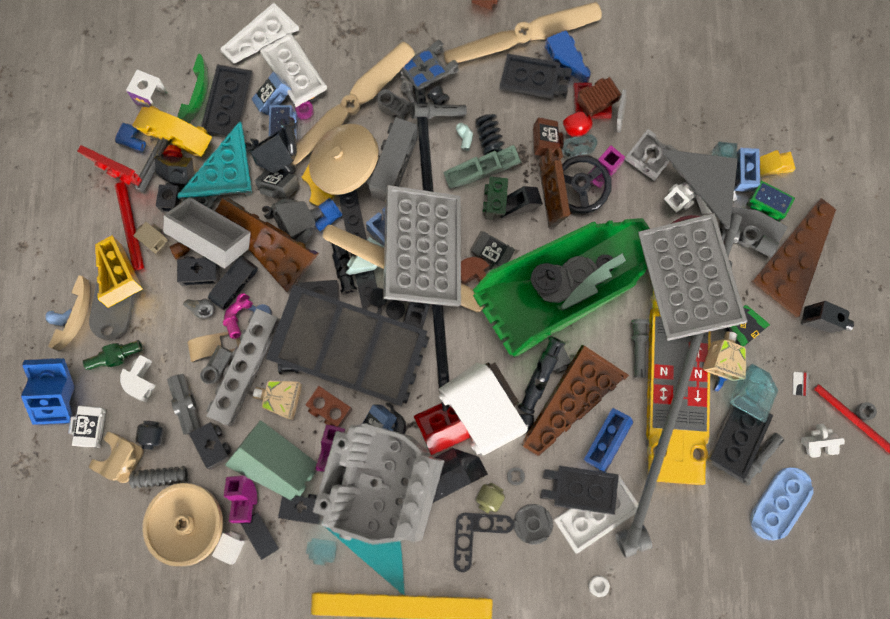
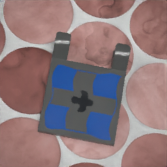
M441 40L435 41L429 48L414 55L402 68L417 91L449 74H455L459 71L457 67L459 64L456 60H452L444 67L435 55L444 51Z

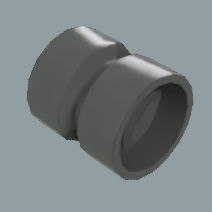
M644 524L636 549L624 545L629 532L627 529L615 533L618 546L625 558L637 554V550L643 552L652 548V541Z

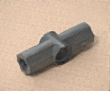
M185 374L171 376L167 381L173 398L171 399L173 410L179 418L183 435H187L200 428V424L195 410L197 409L196 401L189 391Z

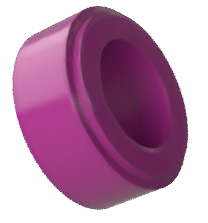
M306 101L297 107L295 106L297 116L300 119H309L313 115L314 109L310 101Z

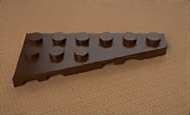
M228 197L222 198L215 209V212L250 232L248 250L286 292L292 290L293 285L297 284L319 254L315 250L311 251L306 248L304 243L293 240L289 234L268 221H262L258 215L247 212L245 207Z
M822 198L816 202L752 280L755 285L795 317H799L836 212V209Z
M581 345L521 443V446L540 456L556 441L557 437L564 431L567 432L575 421L585 416L602 401V397L609 391L612 392L620 381L625 380L630 375L588 347Z

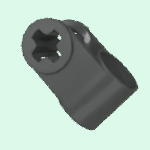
M390 90L380 91L378 93L379 109L394 119L397 117L405 120L404 117L410 110L411 103ZM389 99L390 102L383 103L382 100Z

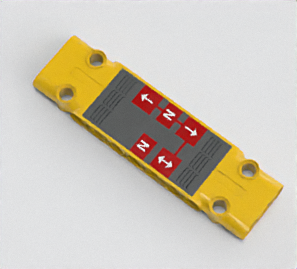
M654 290L651 296L652 307L649 314L646 438L649 440V446L646 451L648 456V473L654 458L653 449L658 445L693 337L691 335L667 341ZM711 331L704 332L657 482L705 485L706 459L708 458L706 444L709 441L710 373L702 369L711 345ZM694 449L699 450V452H700V458H699V459L694 458V456H693V451H694Z

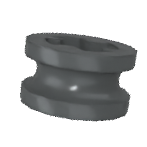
M866 402L859 404L855 409V413L860 419L865 421L875 418L877 410L872 403ZM867 407L866 410H869L870 413L865 416L866 413H863L862 409Z
M518 467L511 468L507 473V480L512 485H520L525 480V473ZM513 471H515V473L517 471L520 472L519 482H517V480H515V482L511 480V478L513 477L511 473Z

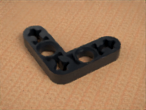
M459 514L456 519L453 561L455 569L463 573L471 568L473 532L509 533L514 527L512 518L507 515ZM463 516H467V519L471 520V523L467 524L466 531L471 530L470 535L466 533L458 534V529L463 531V525L459 523ZM483 517L489 518L491 522L487 529H482L479 525V521ZM493 517H497L496 522H503V519L506 518L507 522L510 523V527L503 530L502 526H496L497 530H492L494 526ZM462 536L467 537L470 541L469 546L466 548H461L458 545V539ZM457 550L462 552L469 551V555L465 554V561H468V565H465L464 569H461L460 565L457 564V561L461 560V554H457Z

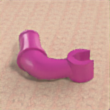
M245 293L240 294L236 302L225 311L223 325L226 326L232 339H237L242 334L237 323V313L242 308L249 309L253 302L248 300L251 297Z

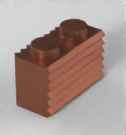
M611 77L607 79L601 78L595 82L594 86L590 88L585 87L579 92L577 103H579L585 115L588 117L589 114L591 117L618 102L622 94Z

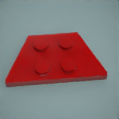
M82 145L77 150V152L93 161L95 166L104 171L107 170L106 174L114 179L120 177L119 180L127 185L132 183L136 186H139L142 181L133 169Z

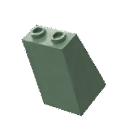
M260 420L225 465L291 500L296 494L300 496L306 489L305 482H309L315 475L314 468L317 462Z

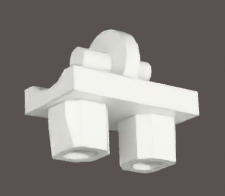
M822 423L817 424L816 430L811 431L812 436L801 437V443L806 446L807 455L810 457L821 456L820 447H825L827 454H839L840 445L844 444L843 437L839 438L836 433H833L832 428L826 429Z

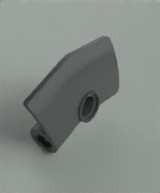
M732 207L731 214H737L742 217L733 243L741 244L743 247H752L771 258L788 227L760 211ZM721 222L720 233L724 240L726 229ZM746 234H750L753 239H749Z

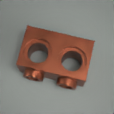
M320 386L317 387L305 404L309 408L307 412L316 418L319 415L325 419L323 423L336 427H341L353 410ZM320 398L324 399L325 405L322 408H316V401ZM335 409L341 411V416L338 419H332L331 413Z

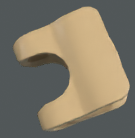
M107 432L104 441L111 446L109 458L105 461L92 459L88 467L109 480L127 483L129 475L138 465L144 449L117 434Z

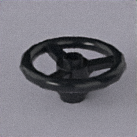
M577 155L562 163L563 173L576 163H589L596 166V168L589 174L577 173L573 177L564 174L565 183L572 185L573 189L580 194L582 206L579 207L568 203L569 210L574 214H588L598 210L607 201L612 190V178L609 170L598 159L589 155ZM602 173L604 178L603 193L595 203L589 205L587 192L591 188V181ZM580 182H585L583 187L579 186Z

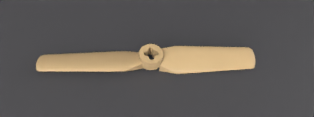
M597 2L544 15L530 23L520 22L515 26V30L498 32L444 52V59L447 64L452 60L460 63L509 49L519 42L524 43L530 39L545 40L565 30L570 31L600 20L602 17L601 8ZM523 29V31L526 32V35L520 33V30Z
M401 42L359 78L351 89L350 95L345 96L340 104L330 109L297 142V155L292 164L297 165L314 150L319 140L325 134L341 126L348 115L357 114L360 111V105L373 99L414 57L415 52L412 47L406 42ZM348 103H351V104L353 103V104H354V107H353V108H351V107L348 108V105H347V104H348Z
M327 225L323 231V238L384 269V247L335 226ZM461 283V306L475 312H480L484 306L480 307L473 297V289Z

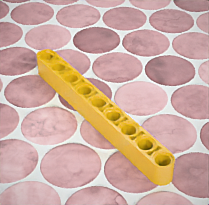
M313 592L310 614L410 619H492L493 599Z

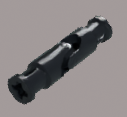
M549 336V343L545 351H542L537 368L534 370L524 391L523 401L518 405L520 410L529 414H534V407L538 399H541L550 374L559 359L557 356L562 346L566 344L564 341L553 336ZM536 378L539 379V380L541 381V383H539V384L536 385V384H535Z

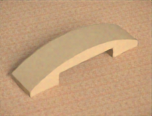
M81 275L78 276L71 292L78 297L63 331L55 329L48 347L60 351L67 346L76 336L86 318L90 304L91 289L89 280Z

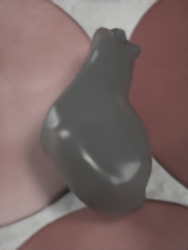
M187 299L183 302V305L190 309L198 318H208L214 312V304L208 299Z

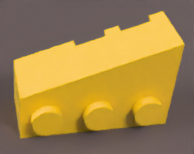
M113 235L96 243L97 283L99 284L97 296L98 300L109 308L142 290V286L123 245Z

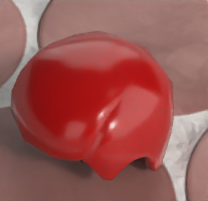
M578 112L566 117L563 120V126L568 135L580 137L590 131L593 121L589 114L587 117L584 112Z

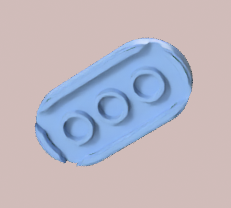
M784 468L775 474L754 506L750 517L753 530L761 538L778 540L787 536L813 495L812 481L805 471L799 468Z

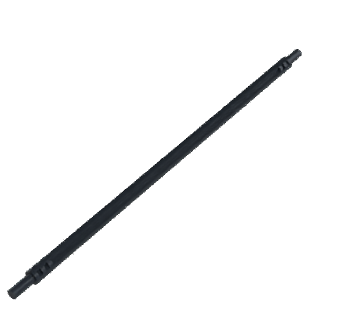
M414 87L415 102L417 104H426L425 88L417 91ZM417 117L422 186L424 191L434 192L428 119L426 117ZM432 304L438 385L441 388L449 382L443 305ZM442 402V411H447L450 405H444Z

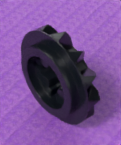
M549 263L538 265L531 275L532 286L543 294L554 293L562 283L560 270ZM546 271L549 278L555 279L549 281L547 287H545V282L540 279L544 277Z

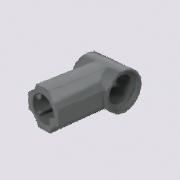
M218 345L207 366L201 370V380L206 384L220 382L233 352ZM210 370H213L215 373L213 380L208 377Z

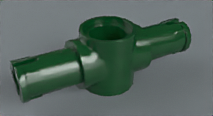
M136 340L125 345L119 343L102 347V351L98 355L84 359L83 366L88 371L102 365L107 367L119 366L124 363V359H127L129 355L143 351L142 343L140 340Z

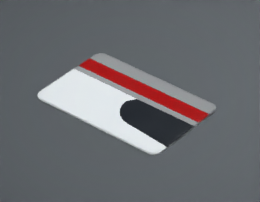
M794 372L793 395L808 396L809 374Z

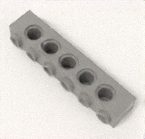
M257 308L255 312L251 313L248 320L249 326L247 330L242 332L240 336L241 343L239 347L234 349L232 353L233 360L225 368L223 373L225 377L215 390V399L207 407V417L227 426H233L280 322L278 317ZM258 327H263V333L260 336H256L255 330ZM251 344H254V352L248 354L247 347ZM246 362L247 368L240 372V363ZM233 380H237L238 387L232 390L230 384ZM228 397L230 399V404L228 407L224 408L222 406V401Z

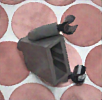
M288 198L272 204L271 208L269 206L262 208L264 213L269 211L268 214L264 215L266 219L274 217L279 229L289 234L293 240L304 244L313 234V229L316 225L315 220L321 218V212L318 208L309 210L306 202H298Z

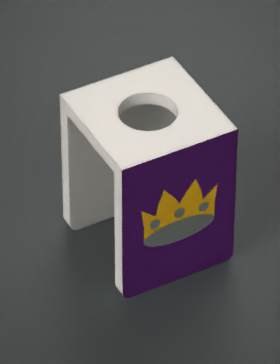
M140 70L135 72L126 89L134 103L141 107H156L150 98L154 90L165 95L167 93L159 78ZM142 81L144 86L147 88L143 90L139 89L138 83Z

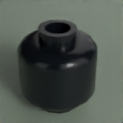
M144 420L143 423L137 426L135 441L142 445L141 449L154 450V446H159L162 443L164 428L160 425V422Z

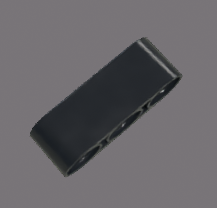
M244 256L239 257L211 290L208 299L222 310L227 309L255 276L258 267Z

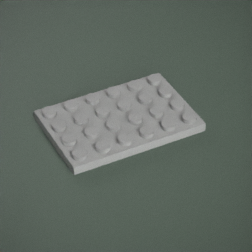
M390 185L386 187L383 299L456 307L461 305V196Z
M715 213L638 232L667 341L747 323Z

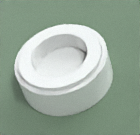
M596 575L589 580L588 588L593 595L602 597L609 591V582L605 577Z

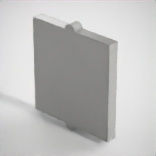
M626 89L622 90L617 117V132H621L626 106Z

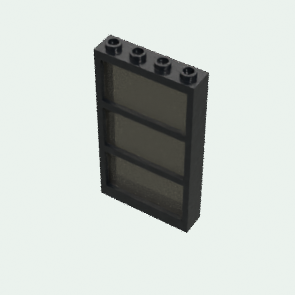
M293 285L266 359L402 407L403 403L407 404L410 396V392H407L409 384L413 385L417 374L414 373L416 366L420 367L423 355H420L422 347H427L430 337L427 336L428 331Z

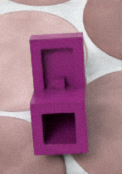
M610 145L598 161L613 176L624 162L625 156ZM602 173L591 181L599 189L604 185Z
M331 425L325 426L316 471L325 472L336 431L345 432V428Z
M244 475L226 477L223 497L231 501L229 521L231 523L251 522L253 505H257V491L254 483Z

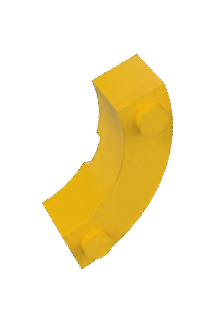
M154 106L142 107L132 124L134 128L147 136L156 137L161 140L162 138L173 140V145L180 147L192 156L202 157L212 139L211 136L206 134L207 131L200 126L194 127L173 115L160 111Z

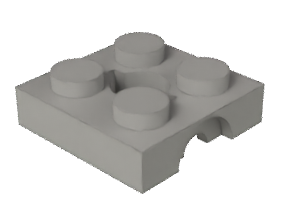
M647 129L628 153L625 160L655 181L670 162L663 155L664 149L678 150L671 145L662 144L656 138V134ZM655 149L657 157L650 158L646 163L645 160L648 157L646 151H653Z

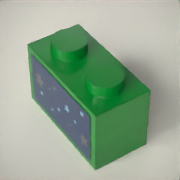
M761 180L760 185L752 192L746 205L751 210L760 211L780 222L787 216L795 197Z

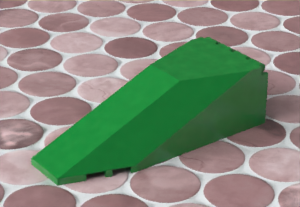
M643 218L625 219L623 222L614 223L613 220L601 224L591 222L489 271L473 289V297L480 307L486 306L482 311L489 323L496 322L493 329L499 339L503 340L506 338L507 341L503 345L509 355L518 356L633 288L647 269L638 232L650 228ZM604 254L610 255L613 259L623 254L626 260L610 272L612 275L610 279L595 286L598 291L597 294L564 311L561 310V306L565 301L560 303L546 302L532 286V272L540 264L549 263L563 267L569 259L576 256L587 257L595 263L598 257Z

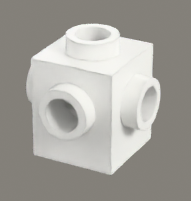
M684 182L678 185L676 183L668 190L669 194L664 200L677 213L683 208L685 210L689 209L695 203L693 199L698 195L689 184Z

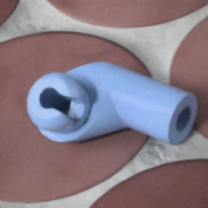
M70 308L63 314L48 311L46 313V321L53 325L63 326L67 323L72 309Z

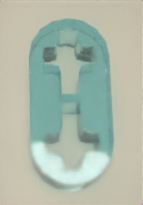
M591 134L569 138L564 142L562 152L568 157L591 153L597 146V139ZM586 140H588L589 143H592L591 147H589L588 145H584L586 143ZM569 144L574 147L573 151L568 148Z

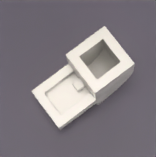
M140 355L133 361L131 371L122 370L120 382L126 393L143 402H147L156 385L143 379L152 361Z

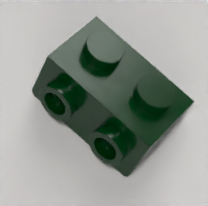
M490 177L489 184H485L484 195H488L487 202H483L482 213H486L485 219L493 220L494 214L505 215L508 178Z

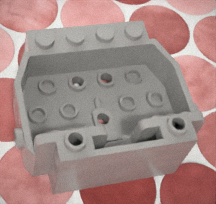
M374 421L371 424L351 425L348 433L336 431L313 509L314 513L324 515L322 526L339 533L340 538L347 540L354 538L372 545L404 539L411 542L422 540L444 460L428 456L429 451L412 436L383 428L384 424ZM404 478H407L409 481L407 485L403 484ZM374 479H376V480L378 481V484H377L376 487L373 485V480H374ZM399 498L403 500L402 505H399L397 502Z

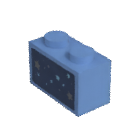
M269 105V136L281 128L286 129V127L281 125L282 118L286 119L288 124V116H290L297 123V112H294L292 105ZM294 129L295 136H296V140H297V130Z
M740 148L734 155V158H737L734 190L753 192L760 185L759 149Z

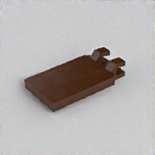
M549 148L546 151V156L539 158L540 170L542 171L540 176L549 227H556L570 215L561 162L563 158L562 150L557 148L555 150L556 157H554L552 154L553 149Z

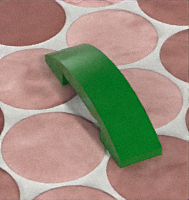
M201 54L197 55L193 67L197 81L189 105L181 103L177 118L189 124L199 113L208 90V68Z

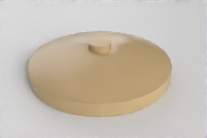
M345 124L329 131L319 140L310 157L309 171L313 182L324 192L334 195L345 194L360 187L370 177L378 161L379 149L375 137L369 130L358 124Z
M180 483L162 490L149 504L143 520V537L150 553L160 562L170 566H189L206 558L216 547L222 533L223 517L219 503L208 490L194 484Z

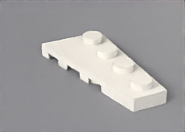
M273 3L221 47L220 50L235 64L282 37L296 32L299 28Z

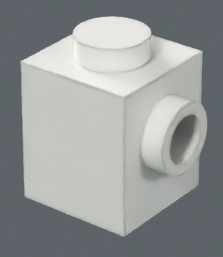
M234 531L223 533L212 556L230 565L234 564L245 540L240 539L241 535Z

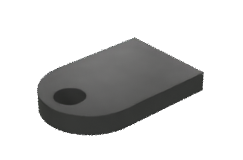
M96 281L89 318L90 329L94 335L103 340H117L129 328L135 293L108 308L98 300L99 284ZM111 326L112 333L105 336V327Z

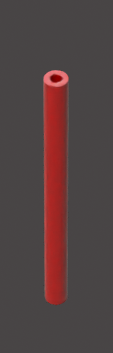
M820 384L814 387L818 394L890 453V443Z

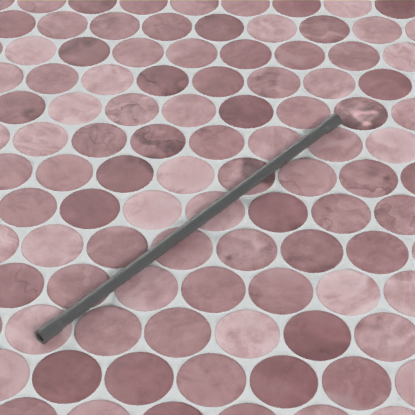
M731 214L730 228L726 229L723 240L728 257L742 217L737 214ZM704 333L696 334L692 337L634 520L624 544L634 549L637 548L642 533V526Z

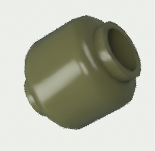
M491 482L489 485L483 484L475 498L476 502L480 504L478 508L488 514L490 511L497 512L505 499L504 490Z

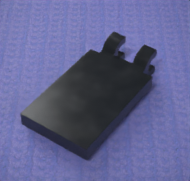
M507 53L500 89L553 99L554 94L567 98L569 85H559L560 79L570 82L572 69L560 68V62Z
M560 465L558 471L545 469L543 479L554 480L553 491L542 489L540 499L554 500V506L615 515L619 474Z

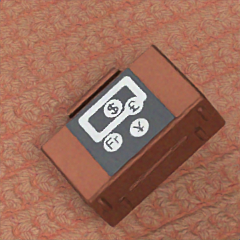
M537 118L533 125L534 155L546 156V151L552 148V154L556 157L555 150L564 147L563 133H559L558 121Z

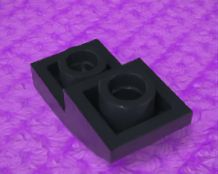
M258 512L251 516V522L240 523L261 560L279 550L277 543Z

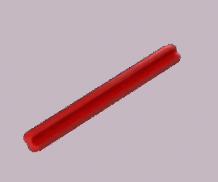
M119 182L115 184V190L133 269L138 271L144 268L139 242L133 236L136 233L127 187L125 183Z

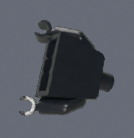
M288 116V124L286 119H281V125L286 127L285 130L281 128L261 142L254 138L250 139L252 144L246 142L245 147L251 150L250 153L257 166L269 170L271 173H275L280 169L290 174L296 171V168L292 165L297 155L296 136L294 128H292L295 125L293 117Z

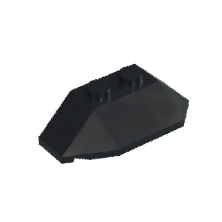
M451 448L434 457L444 460L433 503L487 476L488 473L480 457L455 448Z

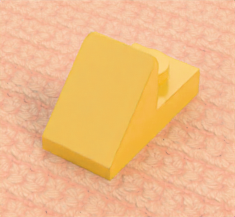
M775 150L760 157V177L792 172L796 169L791 152L779 154V151Z

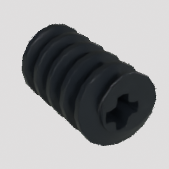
M486 114L475 120L477 134L479 135V141L482 142L481 147L483 148L484 155L493 151L499 152L503 150L500 147L505 144L504 141H499L503 136L497 134L501 129L496 127L499 125V122L493 121L497 118L496 114Z

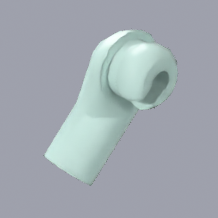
M459 123L456 126V131L463 139L461 149L468 151L470 150L473 133L466 124Z

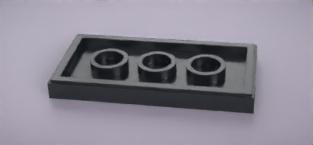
M217 64L201 125L207 131L206 134L226 138L237 123L242 122L253 77L252 70Z
M738 395L707 461L743 482L747 477L774 415Z

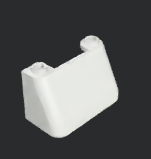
M474 364L438 389L441 393L439 395L444 405L449 404L453 407L471 435L473 443L471 448L477 455L483 456L527 432V427L492 371L485 364Z

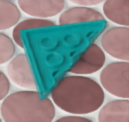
M242 122L237 123L235 128L205 161L204 165L194 174L182 191L179 192L178 199L252 192Z
M325 527L401 594H405L401 540L372 545L351 538V540L340 538L339 533Z

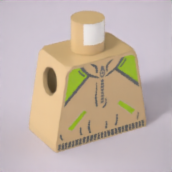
M725 332L724 339L711 343L702 370L731 381L746 378V348L735 344L736 333Z
M268 381L266 389L255 388L253 398L263 400L261 408L294 421L302 384L290 381Z

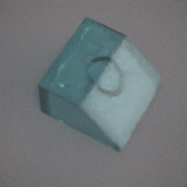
M751 364L746 369V378L738 381L729 403L765 423L778 389L769 372Z

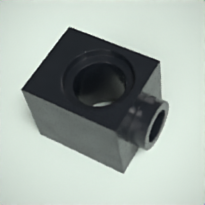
M174 183L159 184L156 207L161 212H169L175 208L182 200L178 199L181 189ZM173 194L170 200H166L168 195Z

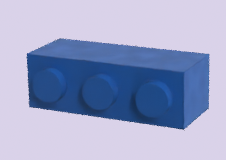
M612 408L584 460L596 469L606 472L633 424L632 418Z

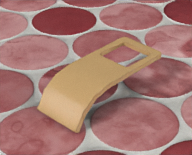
M229 333L211 334L188 341L191 362L212 356L218 345L221 346L220 336L229 335ZM240 337L236 339L237 347L241 343Z

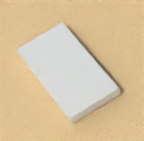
M292 33L260 50L272 71L277 73L291 87V91L289 89L287 93L296 107L327 90V86Z
M619 476L615 515L568 509L553 520L577 554L636 513L638 502Z

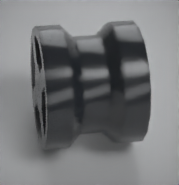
M442 86L433 88L427 94L428 100L432 101L433 105H445L450 99L448 94L443 92Z

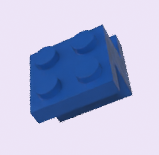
M65 359L24 360L22 366L28 381L21 394V398L32 424L70 423L73 413L69 401L75 386Z

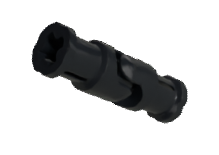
M329 242L333 249L332 257L337 279H340L341 294L345 295L356 292L357 287L354 286L352 277L354 274L348 275L346 273L349 269V266H347L350 260L349 252Z

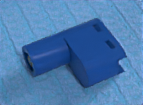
M128 123L121 124L115 137L117 144L141 152L146 147L145 141L136 138L139 133L138 129Z
M330 198L318 206L324 216L316 221L315 227L321 232L327 225L332 224L342 216V213Z

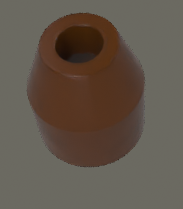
M181 242L169 246L175 260L185 256L190 251V248Z

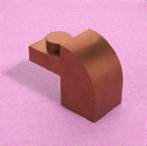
M469 257L462 260L461 283L465 285L475 278L480 283L487 275L485 272L489 271V264L478 257Z

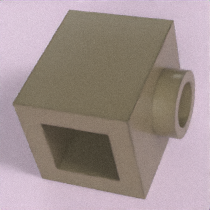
M147 222L140 225L133 235L155 254L168 241L161 234L163 231L156 224L151 226Z

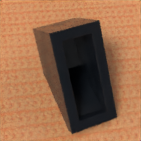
M154 157L156 174L169 183L187 184L194 176L193 158Z
M523 186L507 195L506 213L501 215V218L504 219L527 213L543 205L538 187Z

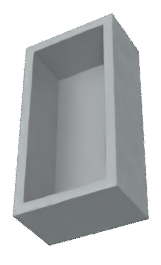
M191 197L164 215L165 234L223 268H226L249 249L250 232Z

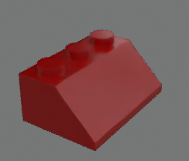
M442 403L414 415V419L431 455L471 438V435L451 406L447 411H442Z

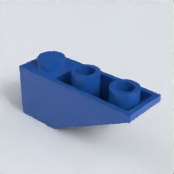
M567 30L548 37L545 48L551 60L560 62V68L572 69L571 74L582 83H588L591 76L590 69L584 65L582 54L580 51H577L574 39L571 35L569 36Z

